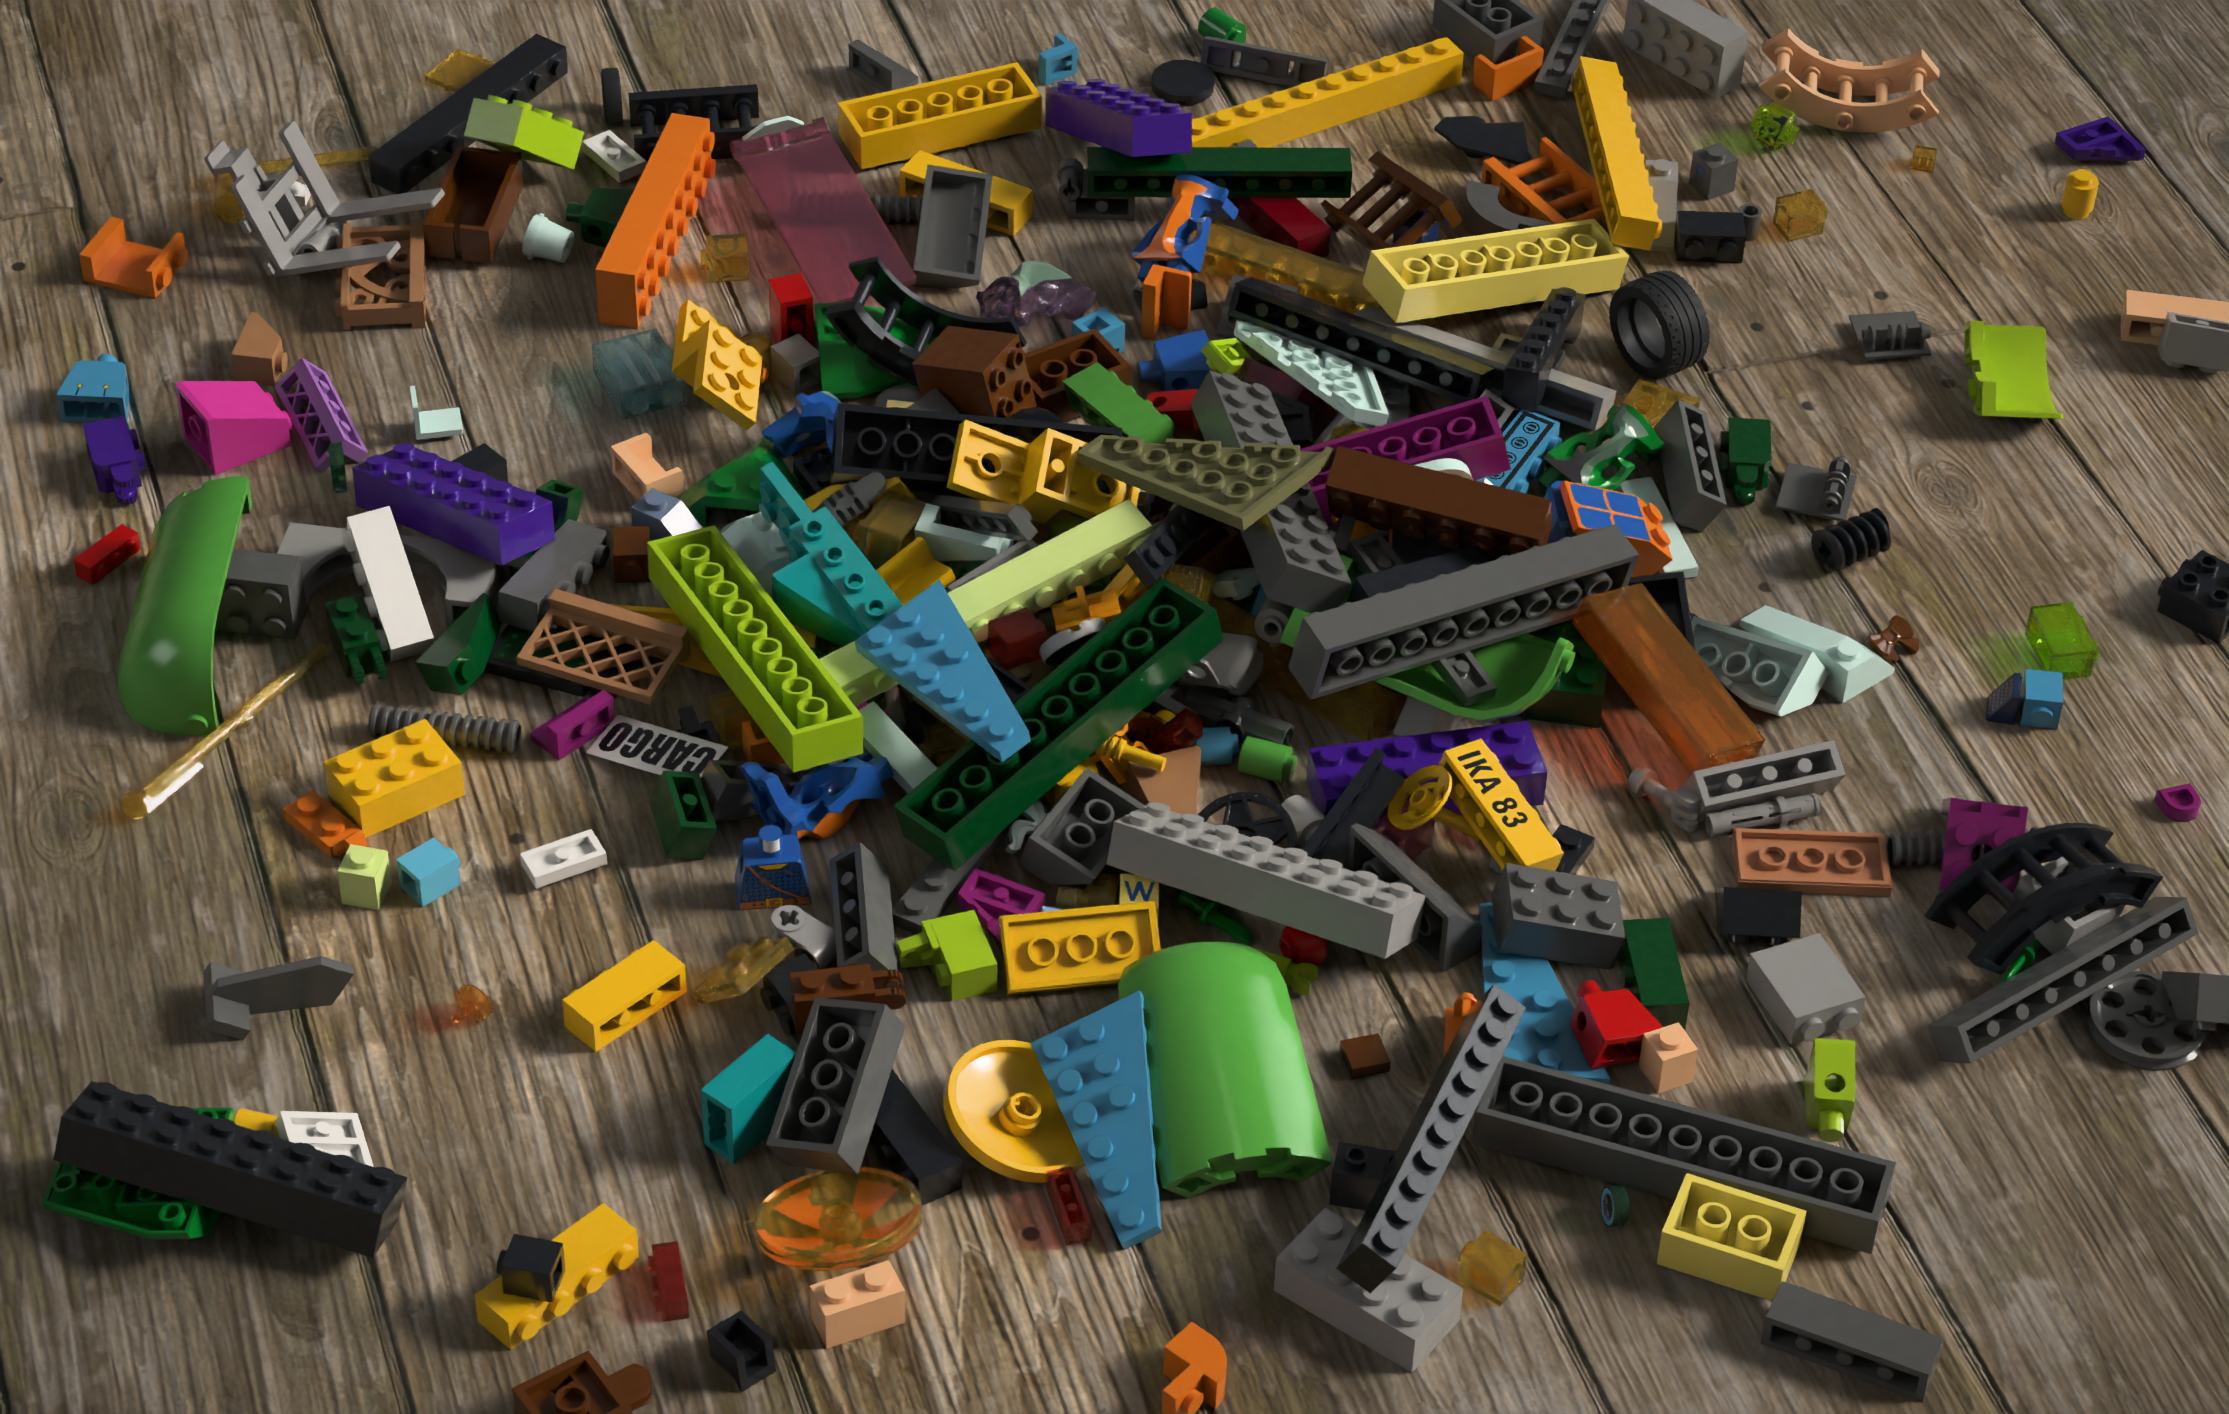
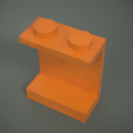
M111 216L79 254L83 281L156 299L163 289L169 286L172 278L180 268H183L187 263L188 250L185 248L183 233L177 232L164 249L126 241L123 219Z

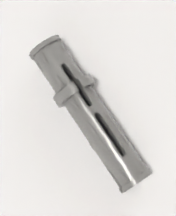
M1814 792L1785 799L1783 796H1776L1770 802L1705 813L1704 823L1706 832L1710 837L1732 832L1733 828H1754L1775 823L1777 826H1785L1791 820L1819 816L1820 803Z

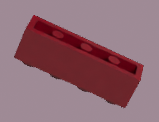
M1228 198L1239 209L1237 215L1295 267L1329 255L1330 228L1297 198Z

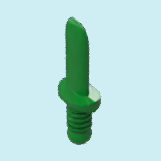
M1183 890L1179 892L1177 896L1178 902L1186 905V908L1194 913L1199 914L1198 921L1201 924L1205 925L1209 922L1244 944H1249L1253 939L1249 929L1218 910L1221 906L1219 902L1213 901L1209 904L1189 892Z
M2033 939L2011 961V968L2002 978L1999 985L2014 977L2018 972H2023L2030 967L2041 947L2037 939Z

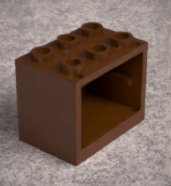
M947 326L912 363L921 397L937 388L960 414L1008 418L1020 409L1037 407L1032 381L1030 380L1025 362V354L1022 350L1018 334Z

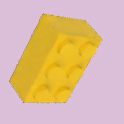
M426 719L323 761L328 795L341 812L365 834V838L465 795L462 762Z

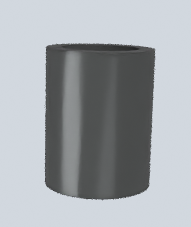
M1743 204L1739 207L1738 213H1743L1746 241H1753L1758 238L1762 210L1755 204Z

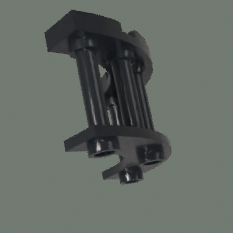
M879 256L849 263L848 268L859 282L853 298L849 302L830 305L825 313L835 330L851 347L856 344L869 355L868 361L901 381L918 387L912 363L924 352L930 337L937 338L947 326L1018 334L1021 347H1025L1027 343L1012 316L1004 318H977L937 307L905 287L893 276ZM869 295L885 308L879 324L864 309ZM896 318L919 330L911 347L890 334Z
M2088 823L2049 825L2010 838L2005 843L1980 857L1955 878L1943 892L1936 896L1933 904L1924 916L1928 920L1952 929L1958 925L1976 943L1967 958L1975 966L2002 975L2019 952L2036 938L2033 932L2049 920L2057 923L2068 916L2083 911L2085 904L2098 901L2103 905L2122 904L2142 909L2163 876L2154 868L2124 863L2105 846L2114 834L2109 828ZM2063 857L2077 870L2060 878H2055L2041 864ZM2097 859L2102 863V865H2094L2093 863ZM2025 870L2042 887L2024 899L2018 900L2001 882ZM1986 893H1989L2007 910L1988 931L1981 927L1967 913Z

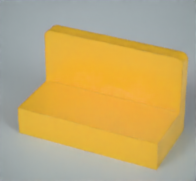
M917 537L876 570L903 606L938 580L941 581L944 588L956 580L950 567L934 559L926 540L922 537Z

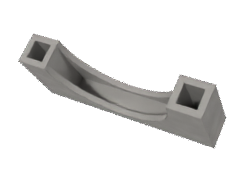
M289 523L277 554L300 556L306 606L326 585L340 577L354 573V563L350 552L348 553L342 537V532L347 529ZM400 535L412 573L430 580L444 594L448 627L482 593L488 594L493 603L504 574L503 565L438 539Z

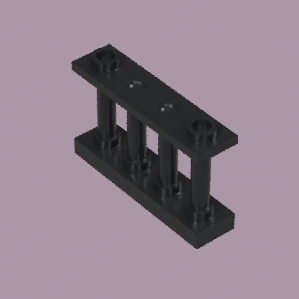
M757 84L628 93L631 127H642V134L633 135L634 151L646 160V164L662 134L655 133L654 125L667 124L671 113L710 119V132H713L715 135L711 159L746 157L741 155L740 146L742 137L757 127H752L751 122L752 118H759ZM738 119V128L720 129L719 121Z

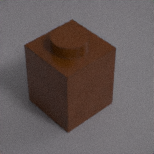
M649 526L613 527L615 583L651 582L649 579L647 542L650 541Z

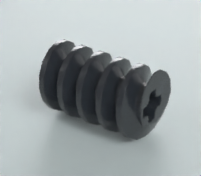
M1874 508L1871 511L1861 513L1859 516H1853L1848 520L1837 522L1836 525H1830L1825 529L1817 530L1811 539L1812 551L1821 563L1828 564L1835 571L1843 569L1844 565L1851 566L1856 561L1866 560L1867 556L1873 557L1879 552H1886L1891 547L1887 518L1881 510Z

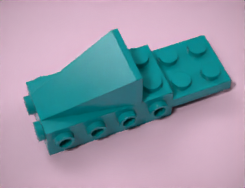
M773 461L760 468L761 484L758 485L761 493L760 512L768 523L773 522L779 529V535L789 552L787 566L772 574V600L791 624L840 647H844L857 640L903 606L826 506L813 513Z

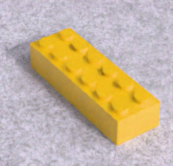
M1018 62L838 102L839 136L861 169L876 168L879 165L896 161H906L912 158L919 150L936 154L948 149L966 147L970 144L997 140L1001 137L1023 134L1042 128V95Z

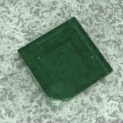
M342 442L329 443L328 452L333 491L335 493L348 492Z

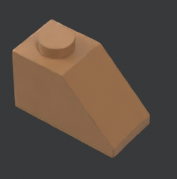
M251 312L231 353L235 381H255L257 384L275 386L280 374L284 373L287 369L288 355L286 352H283L281 337L258 313Z

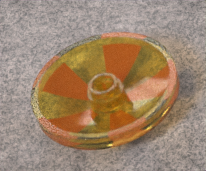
M860 1167L858 1174L822 1170L794 1179L772 1192L762 1202L756 1212L755 1227L761 1249L773 1260L804 1270H841L878 1261L897 1252L908 1244L921 1228L923 1208L918 1189L912 1182L899 1174L870 1167Z

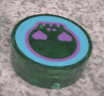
M1621 1185L1605 1186L1602 1189L1600 1208L1602 1219L1607 1227H1623L1628 1222L1630 1214L1629 1198L1626 1190Z

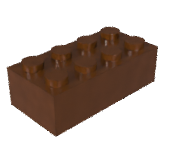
M465 146L456 147L439 188L443 189L445 195L435 207L429 209L423 223L426 256L445 260H456L457 256H462L463 261L492 263L524 186L521 153Z

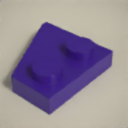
M2109 116L2057 132L2055 144L2073 160L2140 161L2144 159L2146 150Z

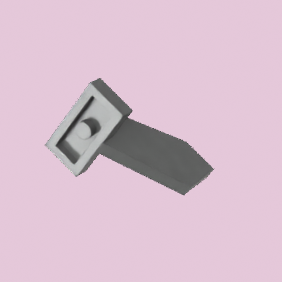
M318 956L243 972L210 962L203 972L207 1030L244 1040L251 1030L250 1015L332 1005L354 975L353 965Z

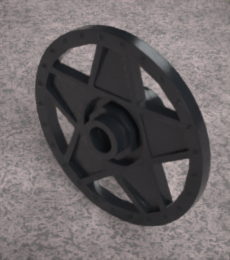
M1254 792L1228 794L1214 800L1198 814L1206 822L1211 815L1226 806L1222 825L1235 827L1238 829L1239 834L1248 837H1266L1272 840L1275 846L1288 836L1287 848H1298L1297 832L1291 817L1283 806L1266 795ZM1248 802L1267 806L1279 816L1255 821Z

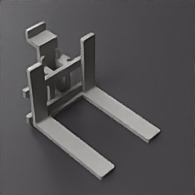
M295 121L288 122L279 132V136L293 160L282 174L278 171L269 173L266 176L261 166H257L248 148L229 150L225 141H219L204 158L212 175L230 173L234 181L231 185V190L245 214L239 224L245 234L251 233L252 230L255 231L268 255V258L262 265L268 276L274 275V277L389 261L401 248L397 240L300 254L299 250L323 226L335 222L433 208L445 195L442 188L341 203L338 201ZM300 176H302L316 202L305 216L289 189Z

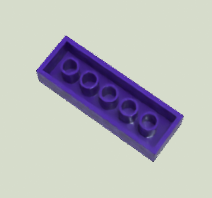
M1088 79L1086 80V85H1077V82L1059 81L1057 82V87L1045 88V126L1131 157L1191 152L1192 113L1180 109L1179 104L1164 103V99L1149 98V94L1135 93L1134 89H1120L1119 84H1106V80Z
M398 444L393 447V450L381 455L370 456L365 462L352 467L357 507L372 511L390 506L395 522L499 565H504L555 541L552 501L536 495L535 492L525 491L512 486L509 482L489 477L484 472H477L466 468L461 463L451 462L439 457L435 453H428L418 449L412 444Z
M1528 721L1309 748L1306 781L1314 804L1326 817L1375 748L1385 753L1383 762L1385 766L1407 779L1421 768L1439 765L1444 751L1482 738L1490 751L1495 753L1499 763L1511 780L1516 782L1519 791L1530 806L1544 805L1548 772ZM1438 779L1428 780L1422 783L1421 786L1428 782H1438ZM1411 795L1407 797L1401 814L1408 812ZM1449 796L1443 808L1463 815ZM1388 807L1374 826L1392 824L1388 818Z

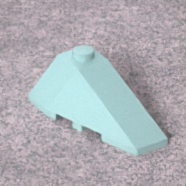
M1767 605L1742 618L1739 623L1749 633L1813 651L1829 672L1821 688L1842 704L1892 675L1895 670L1884 659L1852 638Z
M1695 616L1691 621L1698 665L1751 708L1777 716H1784L1811 705L1829 675V672L1811 650Z

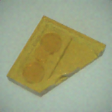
M1639 379L1622 404H1628L1639 411L1654 429L1655 425L1677 400L1699 408L1701 399Z

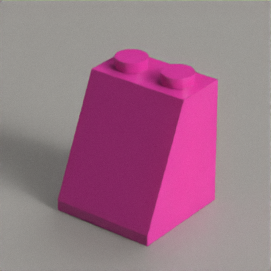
M180 381L175 383L183 438L215 475L291 445L289 430H292V422L288 413L285 410L281 411L275 405L272 395L269 392H264L255 381Z

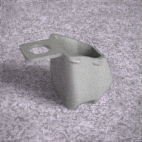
M1222 632L1223 641L1178 679V683L1187 688L1192 687L1220 698L1234 699L1239 696L1245 697L1247 691L1256 683L1262 673L1264 665L1263 653L1257 650V640L1247 635Z

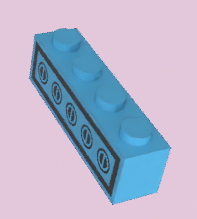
M1521 409L1502 433L1511 470L1484 478L1488 479L1494 486L1527 493L1528 486L1533 479H1539L1545 468L1544 456L1546 453L1562 443V439L1559 438L1560 422L1533 411ZM1480 478V479H1477V480H1475V481H1479V482H1480V481L1483 480L1484 478Z

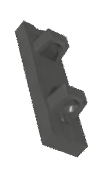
M1206 36L1203 40L1200 63L1206 65L1212 72L1295 87L1302 83L1325 77L1329 59ZM1291 61L1294 62V65L1290 74L1288 75L1289 64Z

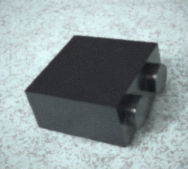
M2201 550L2191 560L2186 559L2181 564L2178 572L2172 577L2167 576L2162 581L2158 589L2160 601L2157 611L2219 644L2229 635V564Z

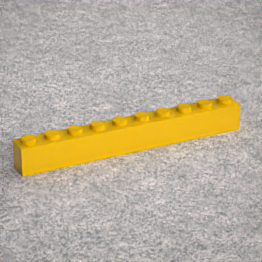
M1439 38L1417 47H1411L1362 65H1356L1355 67L1329 74L1295 87L1277 91L1234 107L1192 119L1191 147H1229L1233 143L1250 139L1258 148H1271L1460 85L1464 52L1449 38Z
M1580 56L1571 84L1611 243L1650 251L1654 239H1658L1661 234L1662 220L1657 215L1658 205L1653 200V187L1649 185V172L1645 169L1644 154L1640 152L1639 148L1640 139L1636 137L1635 133L1636 124L1632 122L1631 106L1627 104V91L1623 89V76L1619 74L1617 63Z

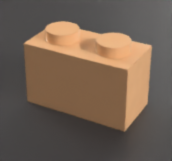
M889 1260L810 1285L811 1319L826 1349L905 1323V1290Z

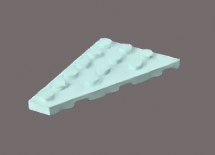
M1236 321L1233 333L1237 338L1351 421H1354L1356 425L1367 429L1386 425L1389 413L1373 369L1257 325Z

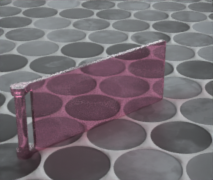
M824 117L813 119L811 124L742 142L739 139L730 142V149L734 160L739 162L819 303L851 301L859 282L848 268L849 263L877 256L881 258L888 270L905 287L916 283L915 273L832 137ZM813 136H816V137H817V138H814V139H810V140H807V141H803V142H799V143H796V144L788 145V146H785V147L777 148V149H774V150L766 151V152H763V153L755 154V155H752V156H748V155H747V154H750V153H754V152H758V151H761V150L769 149V148H772V147L780 146V145H783V144L791 143V142H794V141L806 139V138H809V137H813Z

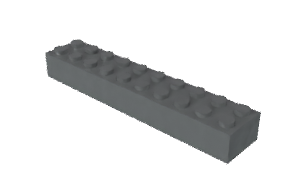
M1209 370L1190 404L1205 441H1221V447L1244 448L1245 442L1268 443L1279 446L1293 445L1271 391L1267 387L1259 383L1251 385L1242 382L1230 373L1224 372L1219 374ZM1307 482L1247 529L1240 531L1266 597L1313 613L1338 607L1352 583L1316 501L1311 485Z
M1613 524L1603 528H1594L1587 533L1577 536L1564 537L1557 542L1540 547L1534 546L1527 551L1510 556L1504 555L1487 563L1471 565L1457 572L1440 574L1433 579L1420 583H1410L1403 588L1390 592L1377 593L1370 598L1360 601L1347 602L1330 610L1313 612L1303 617L1288 668L1307 696L1312 700L1621 604L1639 554L1619 527Z
M1502 1056L1479 1102L1475 1115L1472 1144L1673 1200L1676 1199L1685 1175L1688 1173L1805 1210L1807 1212L1802 1235L1872 1254L1896 1166V1162L1505 1056Z

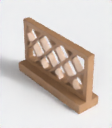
M555 589L549 597V610L516 658L517 664L651 705L678 662H686L691 654L687 627ZM553 624L570 629L553 635L549 632ZM592 635L603 640L584 645L581 637ZM575 639L578 647L559 653L556 647L557 644ZM626 643L636 648V650L617 655L614 647ZM550 647L553 655L543 658L532 656L534 651ZM608 649L611 655L610 658L592 663L589 654ZM658 655L667 658V660L651 665L647 657ZM583 657L586 665L577 668H571L564 664L566 661ZM642 660L645 667L627 673L622 666L632 661ZM616 667L620 675L604 678L599 676L597 672ZM650 677L652 681L647 690L634 687L631 684L633 681Z

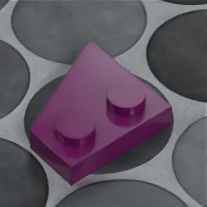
M975 868L958 892V904L965 911L975 910L981 926L1001 945L999 916L1039 912L1045 904V893Z

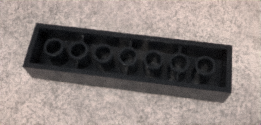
M838 403L834 415L830 484L841 485L848 484L851 481L856 483L864 476H868L869 473L877 471L882 476L884 475L885 479L899 477L910 491L965 495L947 488L959 424L965 419L1029 444L1047 428L1086 443H1090L1100 435L1122 437V428ZM982 458L983 468L989 473H995V467L989 459ZM1097 479L1099 490L1105 494H1110V488L1104 480Z
M94 1081L89 1083L61 1116L53 1159L371 1258L375 1256L399 1219L408 1178L395 1174L393 1170L386 1167H372L356 1162L347 1155L326 1153L315 1149V1147L307 1143L290 1142L277 1138L268 1131H254L238 1126L229 1119H215L199 1114L189 1107H176L159 1102L150 1095H136L120 1090L111 1083H97Z

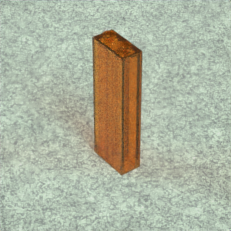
M1642 583L1584 597L1572 622L1690 775L1693 771L1758 757L1765 738Z

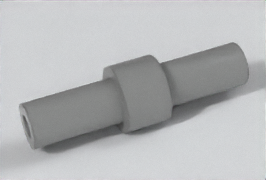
M894 686L884 692L886 707L883 711L889 713V718L903 732V727L906 724L905 709L900 705L899 689Z

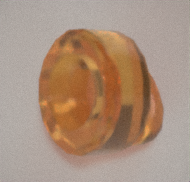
M463 984L454 994V999L460 1007L452 1018L455 1023H461L468 1016L483 1022L493 1011L490 999L484 992L472 984Z

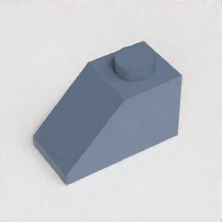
M651 488L631 507L632 526H649L650 541L702 528L681 500L654 488Z

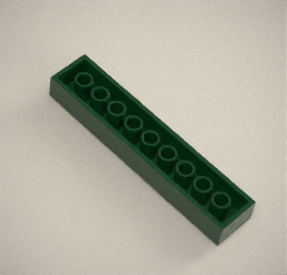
M1163 577L1013 704L1029 731L1031 741L1004 762H1000L971 740L897 802L893 807L903 836L953 871H956L1223 641L1216 609Z

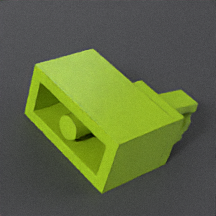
M975 910L922 921V932L899 940L896 943V955L901 968L929 965L932 974L937 977L939 986H946L952 1001L997 991V962Z

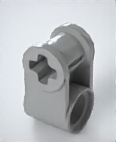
M784 905L774 910L771 916V924L775 932L771 938V947L775 953L788 960L805 953L817 970L824 969L837 958L834 928L821 923L795 905Z

